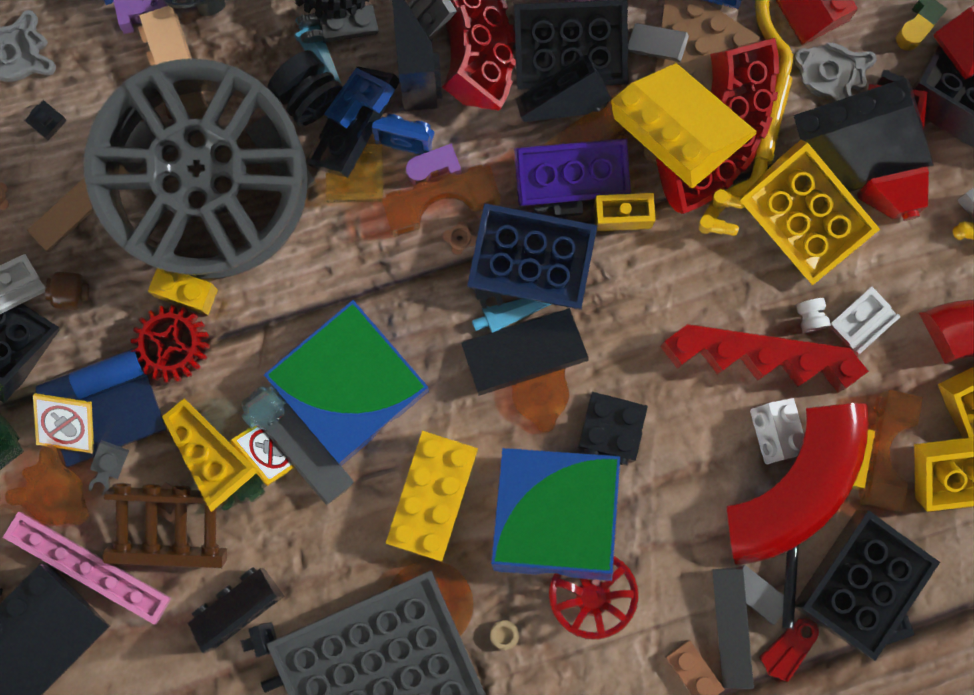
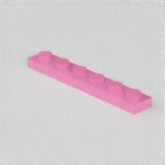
M17 512L3 536L4 539L154 625L158 623L172 599L117 566L103 563V558L22 512Z

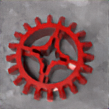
M171 305L167 313L164 306H159V315L150 310L148 311L150 320L147 321L142 317L139 319L140 323L144 325L143 328H133V332L138 334L139 338L130 339L132 344L138 346L131 352H136L137 356L140 355L138 361L141 366L145 365L143 367L144 374L148 375L152 372V379L158 381L162 376L163 381L169 383L173 374L175 381L180 382L182 380V372L190 378L192 377V372L189 368L193 366L197 370L201 369V366L196 361L198 358L201 360L207 359V356L201 353V350L209 349L210 345L201 341L207 339L209 334L203 331L200 332L205 327V324L202 321L196 322L198 316L195 313L188 315V309L182 307L178 312L177 307ZM174 322L173 325H169L165 332H154L161 325ZM183 325H186L191 333V347L182 342L184 332L181 330ZM159 339L163 341L173 340L181 348L176 346L166 347ZM149 341L158 345L156 356L159 358L157 363L150 356ZM179 354L186 356L181 362L172 366H166L167 362L171 363L174 356Z

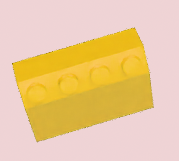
M677 63L632 82L611 100L614 119L691 188H694L756 135V130Z
M802 139L778 158L739 199L812 286L880 230L808 142Z

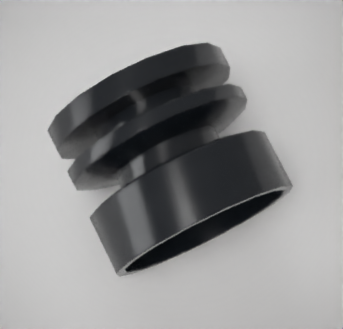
M310 50L300 52L282 64L273 74L267 85V89L272 92L282 105H287V113L293 116L294 121L301 127L310 125L324 116V113L343 87L339 81H335L332 73H324V64Z

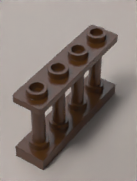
M117 483L113 484V487H110L104 493V500H116V541L104 550L103 563L222 568L227 561V548H219V545L216 544L217 508L212 512L210 511L200 490H190L189 486L184 485L174 486L172 489H161V486L157 484L143 485L142 488H131V484ZM128 501L145 502V542L142 545L131 544L128 541ZM158 502L175 503V543L172 546H162L157 542ZM187 503L205 504L204 545L201 547H190V544L187 543Z

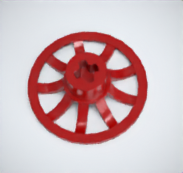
M614 556L613 565L618 567V569L613 572L612 581L605 580L602 582L595 579L579 578L581 585L577 586L560 579L562 577L561 574L554 573L550 583L549 600L552 612L563 628L577 637L599 640L619 633L628 625L637 609L638 587L634 575L623 561ZM625 575L631 590L610 592V587L617 579ZM557 587L574 593L576 598L557 604ZM631 598L627 614L625 615L618 608L611 605V601ZM572 607H579L581 611L571 625L563 617L561 611ZM605 611L621 621L606 631L601 615ZM587 615L594 616L597 632H587L579 629Z

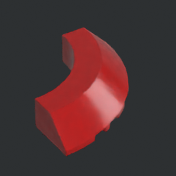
M450 0L457 12L446 23L451 46V62L442 88L463 105L499 111L508 97L513 82L511 80L512 69L516 66V59H513L515 33L513 25H509L506 14L508 9L506 0Z

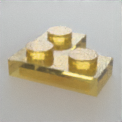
M367 144L356 162L354 172H351L348 178L326 173L327 203L384 202L382 144Z

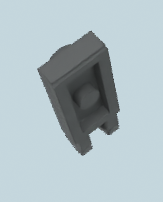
M366 5L361 10L357 7L356 13L350 15L348 10H346L344 18H339L338 12H334L333 19H327V12H322L321 18L315 16V13L299 16L297 19L298 26L300 27L320 25V30L306 31L301 34V40L304 43L320 41L327 43L372 36L379 32L373 5Z

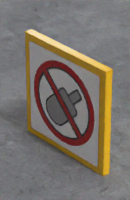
M34 393L36 445L93 453L92 402Z
M258 423L230 440V443L255 467L256 474L266 486H269L295 468Z

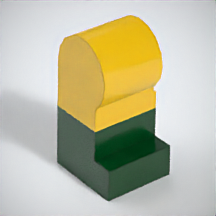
M919 0L912 8V11L917 14L916 17L907 21L896 35L897 45L906 51L914 50L935 26L947 8L936 0Z

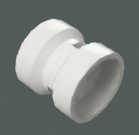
M824 298L811 299L796 304L798 314L803 317V321L800 324L802 333L814 332L831 326L829 317L825 316L823 312L826 308Z

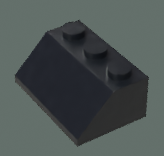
M253 567L240 576L242 581L234 588L230 585L216 595L218 599L210 606L205 603L192 613L194 618L188 622V625L202 653L214 651L285 597L264 568L256 570Z

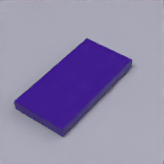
M627 139L514 148L519 206L595 199L596 195L631 194Z

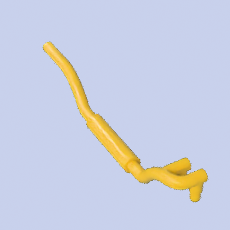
M756 0L755 14L763 37L765 39L776 38L779 56V74H776L775 92H778L777 101L773 102L770 116L772 117L771 125L765 139H761L756 150L757 155L753 160L754 165L750 178L735 184L727 190L719 189L715 192L712 203L707 207L700 220L699 230L703 234L712 232L721 235L722 233L731 236L737 235L739 229L737 225L726 223L724 220L717 218L726 207L744 208L739 199L767 171L768 165L773 162L781 122L793 80L790 76L793 65V53L772 24L769 14L770 0Z

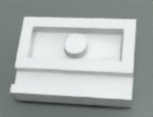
M26 254L0 265V314L45 292V286L40 281Z
M870 287L830 323V328L858 356L895 323L900 316L891 309L892 307L873 287Z

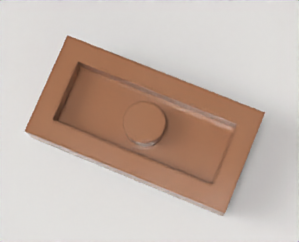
M687 640L665 656L691 695H718L725 690L690 640Z

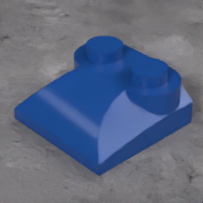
M387 114V117H381V119L374 121L372 124L375 144L417 155L432 150V141L435 134L430 129V124L423 121L412 122L404 120L395 114Z

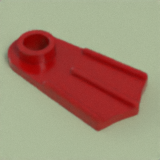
M807 618L797 620L794 623V629H787L759 656L769 676L789 682L819 636V629L814 621ZM805 626L810 629V635L806 638L801 635V629Z

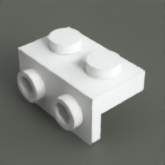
M794 398L752 408L750 412L765 464L798 457L804 441V433Z

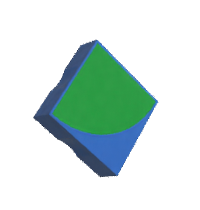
M354 300L264 374L341 466L371 442L386 424L399 418L429 392V387Z
M502 448L491 562L493 570L495 572L533 575L555 573L570 578L612 581L620 456Z

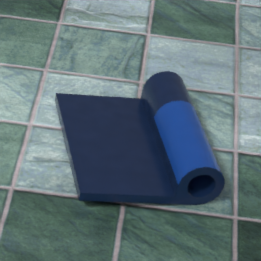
M134 348L36 385V392L34 393L92 402L94 452L86 453L61 449L66 467L69 468L94 458L101 440L123 447L166 430L149 377L144 374V365L141 366L138 361L140 355L137 356L136 352H131Z

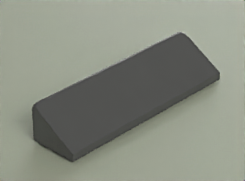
M281 395L274 398L252 416L326 505L345 493L354 483L353 479Z
M743 568L712 569L723 688L754 689Z

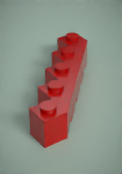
M687 324L673 334L660 346L677 369L701 353L717 375L738 359H741L757 381L781 365L797 387L821 371L837 393L848 388L869 372L851 348Z

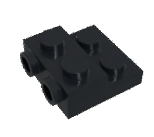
M592 391L578 448L584 450L583 454L620 456V465L628 466L629 462H635L648 406Z

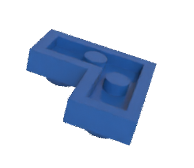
M355 68L324 115L347 128L363 105L380 113L389 102L395 89L390 84Z

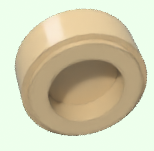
M508 620L496 622L490 630L492 644L500 650L513 648L519 640V631L516 625Z

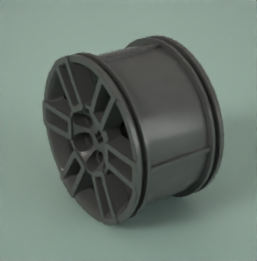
M178 59L152 65L137 72L124 81L105 101L92 124L84 151V178L92 207L103 227L128 253L151 266L166 271L187 274L199 279L225 278L247 272L270 259L282 248L296 229L305 207L308 190L307 164L300 140L288 113L279 100L260 81L234 66L206 59ZM193 92H216L202 120L190 119L179 96ZM231 96L244 99L226 128L221 127L218 121ZM163 102L174 120V124L170 127L165 126L154 109ZM257 108L265 112L275 125L282 141L281 147L240 149L237 145L238 137ZM143 119L155 137L150 148L125 147L130 134ZM203 133L205 135L204 144L197 148L192 147L190 144L192 135ZM169 148H177L179 151L178 158L174 162H166L164 159L165 151ZM222 148H228L232 152L231 159L225 163L218 162L216 158L217 152ZM120 162L146 164V173L119 174ZM196 163H200L205 168V172H200L199 177L196 178L191 169L196 168ZM284 163L286 166L285 175L247 174L246 166L249 164ZM171 177L177 178L179 182L177 190L167 193L164 189L165 181ZM222 178H229L232 181V187L226 193L217 191V182ZM152 189L156 199L136 229H134L125 213L119 190ZM239 190L282 192L280 203L274 215L262 230L259 231L255 228L236 197ZM199 192L205 195L204 205L200 208H193L190 203L192 195ZM170 210L175 216L159 246L153 247L149 245L147 239L164 213ZM220 212H228L245 239L244 245L238 248L234 247L218 217ZM192 217H201L219 250L217 256L186 258L174 254V249Z

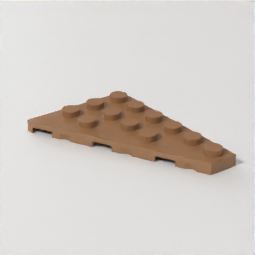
M665 0L661 28L687 32L689 38L681 62L657 58L654 73L677 63L711 92L712 62L710 54L757 42L760 37L706 1ZM644 146L643 157L657 166L655 159L657 157Z

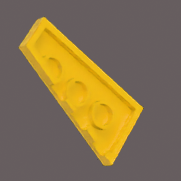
M185 398L162 416L211 512L257 473L255 467Z

